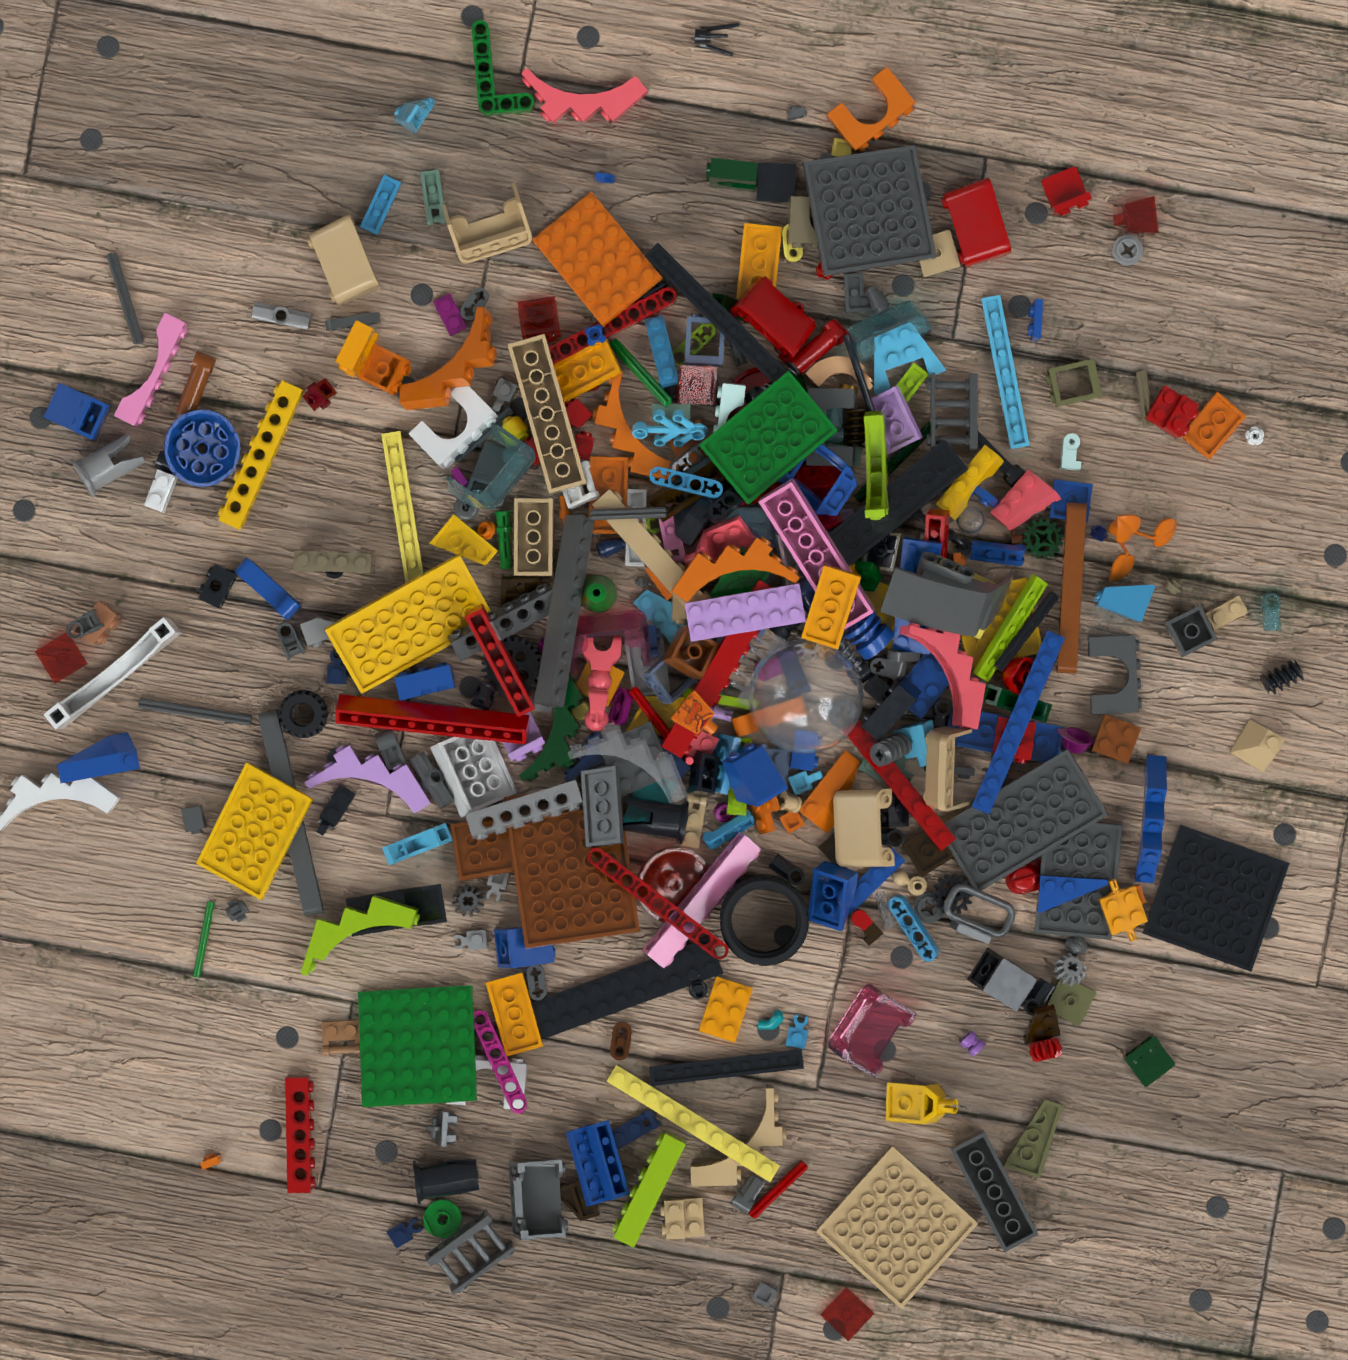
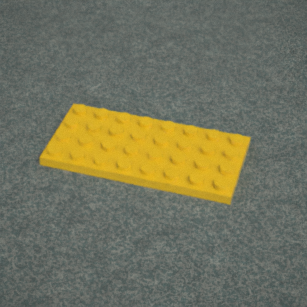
M460 554L332 623L325 627L324 630L360 693L363 694L451 645L447 636L455 629H461L468 625L464 617L466 611L480 604L484 605L487 613L491 610Z

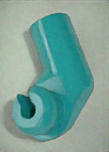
M775 1010L769 1020H758V1029H776L783 1022V1012Z

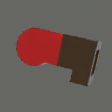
M858 909L851 914L852 923L860 927L867 935L863 940L868 946L883 935V932L865 911Z

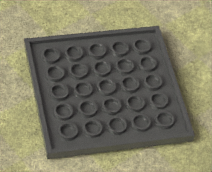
M915 145L802 163L823 276L936 258Z

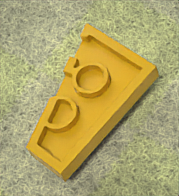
M454 514L429 543L457 555L460 554L462 557L485 566L498 552V550Z

